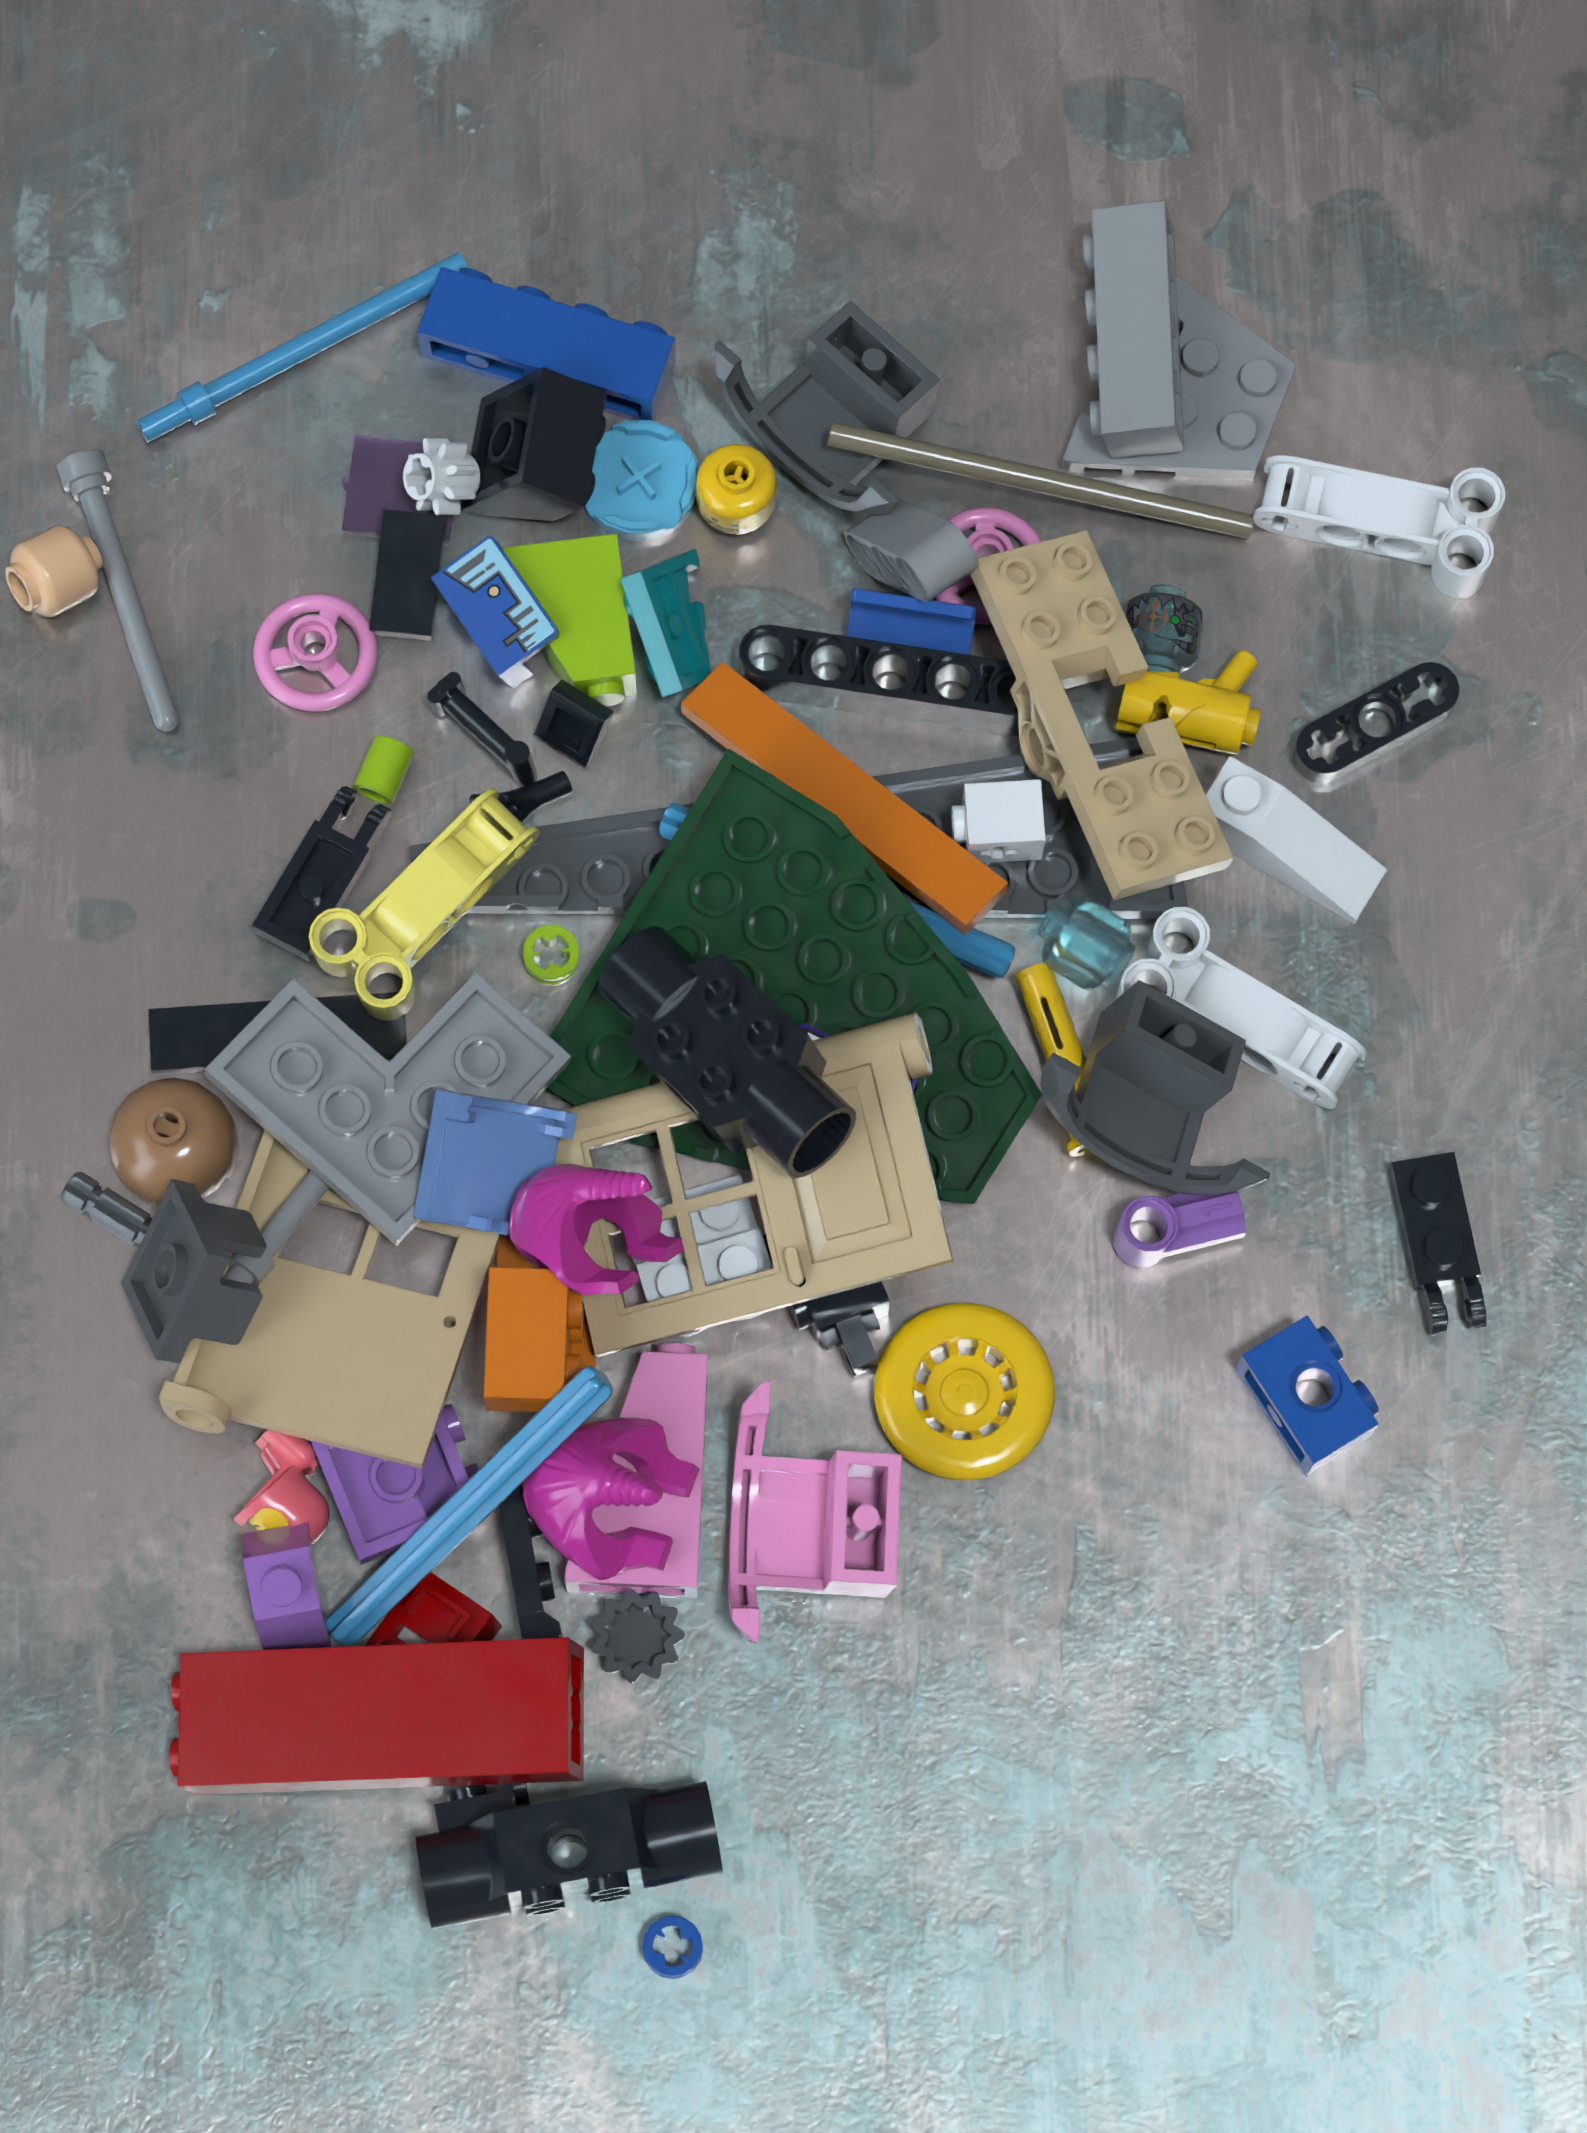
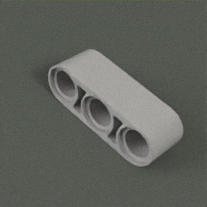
M902 499L899 500L896 507L890 513L883 515L871 514L845 533L850 550L869 575L926 603L979 566L974 549L955 524Z

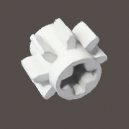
M448 438L423 439L424 453L408 455L403 471V482L409 496L417 500L416 509L418 511H434L435 515H459L461 510L460 500L475 499V493L480 484V470L476 460L466 453L468 446L466 443H450Z

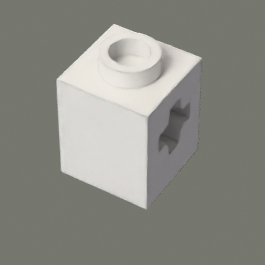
M1041 780L964 784L962 805L951 806L953 840L957 843H965V849L982 863L1042 860L1045 845V827Z

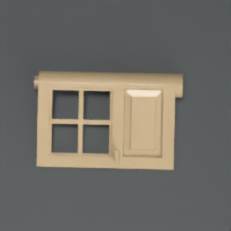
M911 1013L813 1041L827 1062L821 1078L855 1110L856 1122L849 1138L841 1149L825 1165L805 1177L792 1178L757 1145L746 1149L753 1177L752 1182L687 1199L671 1127L699 1119L662 1083L562 1110L577 1114L573 1140L559 1138L555 1166L560 1164H576L595 1168L591 1149L657 1132L673 1201L672 1204L659 1208L662 1211V1221L673 1218L677 1219L693 1289L626 1308L623 1293L621 1295L582 1294L595 1356L609 1355L954 1262L909 1074L912 1079L933 1074L932 1061L922 1019L917 1013ZM757 1196L774 1268L707 1286L690 1214ZM604 1217L591 1225L585 1251L602 1268L618 1270L610 1236L622 1233L623 1231L617 1224L607 1221ZM804 1278H805V1279H806L805 1284H804L803 1286H801V1287H797L796 1285L802 1284V1283H803V1280H804Z
M265 1129L236 1209L246 1210L252 1214L260 1232L311 1171ZM328 1189L318 1202L359 1213L333 1190ZM421 1220L415 1227L458 1238L438 1297L366 1279L382 1234L371 1223H369L352 1275L280 1258L283 1245L272 1258L275 1266L258 1286L263 1298L241 1342L237 1345H231L199 1338L191 1340L181 1359L174 1381H164L159 1395L163 1412L174 1422L199 1432L221 1433L225 1431L228 1420L424 1469L489 1275V1267L492 1266L502 1234ZM228 1252L230 1257L234 1255V1253ZM227 1265V1267H226V1269H225V1272H224L222 1278H223V1277L226 1275V1273L230 1270L229 1265Z

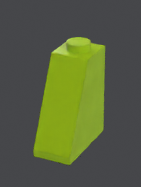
M617 534L503 547L505 553L560 631L559 637L541 650L559 679H563L606 707L623 702L626 696L637 695L630 627L624 603L625 591L620 580L623 575Z

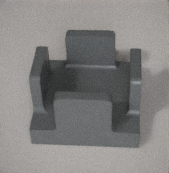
M175 1179L171 1180L122 1281V1286L155 1358L180 1363L190 1341L195 1338L237 1345L241 1342L263 1296L257 1285L222 1279L231 1259L228 1252L261 1258L267 1245L250 1212L208 1203L202 1199L195 1183Z

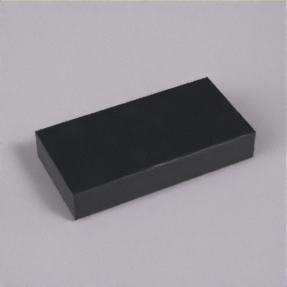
M384 509L369 631L374 632L375 635L433 641L439 589L431 577L438 573L442 567L447 525L446 515Z

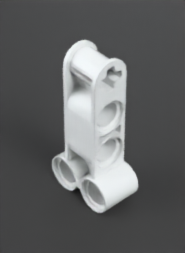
M1277 455L1265 460L1263 468L1268 477L1262 505L1254 511L1252 517L1254 519L1253 522L1258 527L1276 534L1432 566L1431 577L1435 586L1443 594L1452 598H1467L1475 595L1482 588L1494 556V545L1489 535L1495 529L1505 501V487L1501 479L1494 472L1485 468L1466 469L1454 478L1449 489L1294 456ZM1291 468L1294 470L1293 475L1287 474L1288 470ZM1285 484H1290L1287 506L1283 507L1281 506L1284 487ZM1466 497L1477 498L1486 504L1488 510L1481 513L1471 512L1461 505L1460 500ZM1278 516L1284 517V520L1279 522ZM1455 553L1468 555L1475 561L1477 566L1472 569H1460L1449 561L1448 556Z
M1174 907L1164 911L1155 923L1147 947L1148 959H1140L1132 963L1124 971L1115 1000L1138 980L1150 984L1163 994L1245 1039L1246 1043L1241 1057L1242 1062L1315 1105L1326 1109L1335 1108L1338 1104L1336 1093L1355 1062H1362L1367 1057L1365 1048L1344 1031L1206 950L1210 940V929L1205 918L1196 910L1188 907ZM1171 932L1183 933L1192 940L1194 950L1186 954L1172 952L1165 946L1162 937ZM1335 1054L1336 1057L1321 1080L1317 1079L1330 1055Z

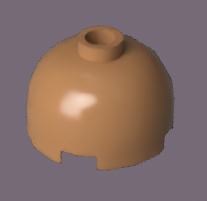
M176 1077L150 1081L131 1092L115 1112L109 1135L112 1164L126 1188L137 1194L142 1201L159 1207L172 1179L195 1183L202 1199L205 1201L204 1197L216 1191L226 1177L229 1180L232 1176L239 1153L236 1125L222 1100L198 1082Z

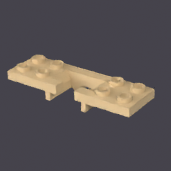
M1088 531L978 558L979 566L970 575L1016 677L1010 692L1018 708L1019 742L1024 761L1034 775L1050 782L1057 800L1069 798L1113 900L1226 869L1234 857L1171 717L1141 726L1136 734V738L1142 749V755L1098 766L1064 690L1109 677L1115 687L1141 680L1148 670V665Z

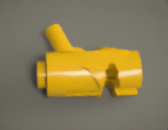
M1239 650L1217 679H1202L1198 682L1180 679V673L1146 671L1141 680L1125 684L1115 731L1136 736L1143 724L1171 717L1183 744L1238 756L1241 744L1253 746L1260 719L1261 709L1249 707L1252 694L1238 692L1257 668L1258 662L1247 651Z

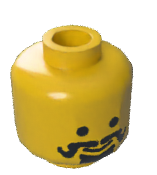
M733 443L718 447L705 457L697 473L696 501L700 514L711 527L725 534L742 535L753 532L767 522L775 509L777 478L772 463L761 451L749 445Z

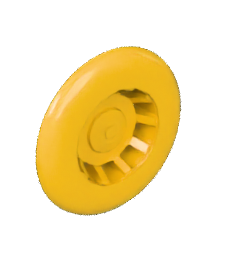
M951 1303L937 1306L918 1314L893 1335L878 1362L874 1381V1401L878 1419L884 1433L896 1450L909 1462L938 1477L961 1481L979 1480L1008 1471L1023 1461L1037 1447L1046 1433L1052 1418L1055 1404V1381L1045 1350L1033 1333L1020 1321L990 1306L976 1303ZM958 1346L976 1348L974 1356L960 1355ZM946 1350L949 1358L937 1364L932 1356ZM987 1353L994 1356L1000 1362L996 1368H993L984 1360ZM920 1369H924L930 1375L925 1385L915 1380ZM1009 1375L1014 1388L1004 1391L1000 1379ZM915 1398L925 1399L927 1410H918ZM1003 1404L1013 1405V1409L1008 1417L998 1415ZM934 1421L944 1430L940 1433L928 1423ZM989 1425L996 1429L986 1436L980 1433L981 1430ZM953 1434L968 1435L970 1440L955 1439L952 1436Z

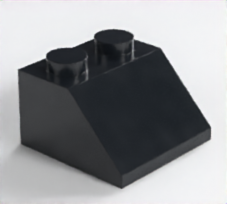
M542 367L482 397L471 450V456L479 466L480 484L475 493V499L462 500L460 511L469 515L555 521L586 507V503L592 496L595 487V475L592 469L596 447L600 443L606 428L603 409L607 392Z

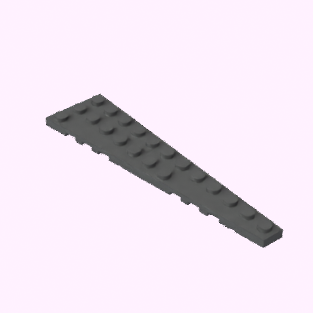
M1136 737L1089 744L1098 766L1143 754ZM1022 754L872 776L951 839H953L951 806L962 805L964 784L1041 780L1045 827V845L1042 860L984 863L1008 882V891L983 918L1158 919L1164 911L1171 908L1188 907L1183 881L1113 900L1069 798L1057 800L1050 782L1034 775L1029 770ZM694 803L685 804L682 806L691 809ZM667 807L536 827L540 834L532 847L467 913L625 915L671 840L662 837L659 833V825ZM431 843L409 846L411 863ZM958 843L965 849V843ZM886 873L908 901L934 911Z

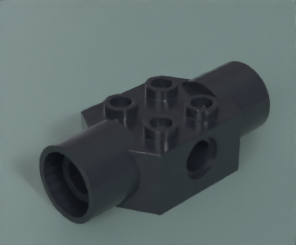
M659 926L648 927L637 932L613 953L601 972L598 988L600 993L635 1026L629 1046L649 1072L733 1153L758 1145L789 1176L801 1178L821 1168L841 1149L854 1128L856 1112L821 1078L827 1063L810 1036L727 957L721 953L697 961L664 928Z
M706 1781L661 1790L625 1787L491 1813L461 1828L415 1837L423 1891L432 1930L512 1915L511 1908L521 1906L525 1908L526 1916L542 1915L565 1909L564 1898L590 1893L592 1903L611 1902L630 1897L631 1885L643 1883L644 1889L723 1874L716 1826ZM566 1843H578L588 1851L585 1859L579 1865L572 1868L560 1867L552 1861L554 1852Z

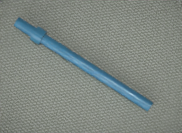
M457 252L203 386L198 381L176 393L177 400L136 421L142 436L149 443L189 421L192 425H196L216 414L215 407L427 297L432 293L440 268L445 267L455 271H459L461 268H468L465 259Z

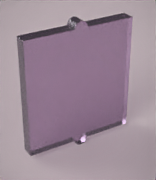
M355 435L350 476L343 479V488L347 492L342 524L343 534L380 538L384 509L435 514L434 511H418L416 509L417 500L409 496L403 482V471L408 455L424 453L423 442ZM446 515L447 525L444 545H450L454 515Z

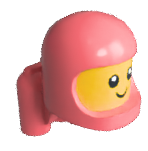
M266 1430L255 1444L262 1450L260 1456L271 1472L272 1477L247 1502L244 1509L233 1520L240 1527L249 1522L257 1531L288 1525L294 1526L308 1522L312 1545H314L328 1527L330 1517L328 1501L304 1477L308 1474L313 1475L317 1470L318 1461L316 1460L312 1444L302 1438Z

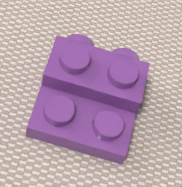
M452 1404L445 1406L424 1469L311 1441L361 1565L396 1551L479 1470L476 1463L464 1468L455 1444L465 1441L466 1438Z

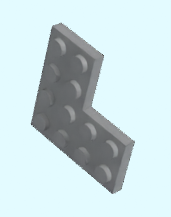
M475 972L400 1052L388 1062L293 978L205 1068V1077L383 1235L398 1246L421 1221V1219L414 1218L413 1215L436 1089L532 1104L570 1064L572 1056Z

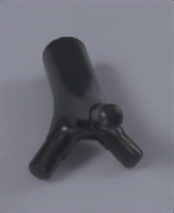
M560 771L526 786L501 792L497 800L523 823L531 813L541 806L573 793L566 773ZM472 794L469 799L470 804L481 794Z

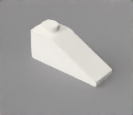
M1229 756L1208 790L1206 797L1231 853L1355 924L1386 874L1387 869L1286 787Z

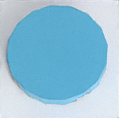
M625 420L611 426V430L604 433L596 447L592 469L595 475V487L584 509L588 517L607 534H617L618 538L626 541L656 540L675 532L692 515L697 503L696 481L699 462L694 452L692 453L690 447L684 443L683 437L673 428L651 420Z

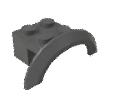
M851 300L808 338L803 364L760 403L754 396L744 376L741 366L742 359L720 340L715 343L716 378L724 398L741 425L783 470L809 491L840 509L883 515L890 513L896 507L900 499L880 481L875 480L869 487L856 485L884 458L827 446L831 423L833 421L907 438L932 415L941 379Z
M1138 980L1100 1013L1077 1092H1075L1074 1084L1079 1076L1081 1067L1054 1052L1045 1062L1042 1069L1040 1086L1044 1101L1055 1119L1087 1150L1114 1168L1147 1183L1189 1194H1223L1252 1188L1270 1177L1269 1172L1244 1158L1237 1163L1225 1166L1199 1167L1190 1165L1204 1113L1232 1091L1246 1040L1146 983Z

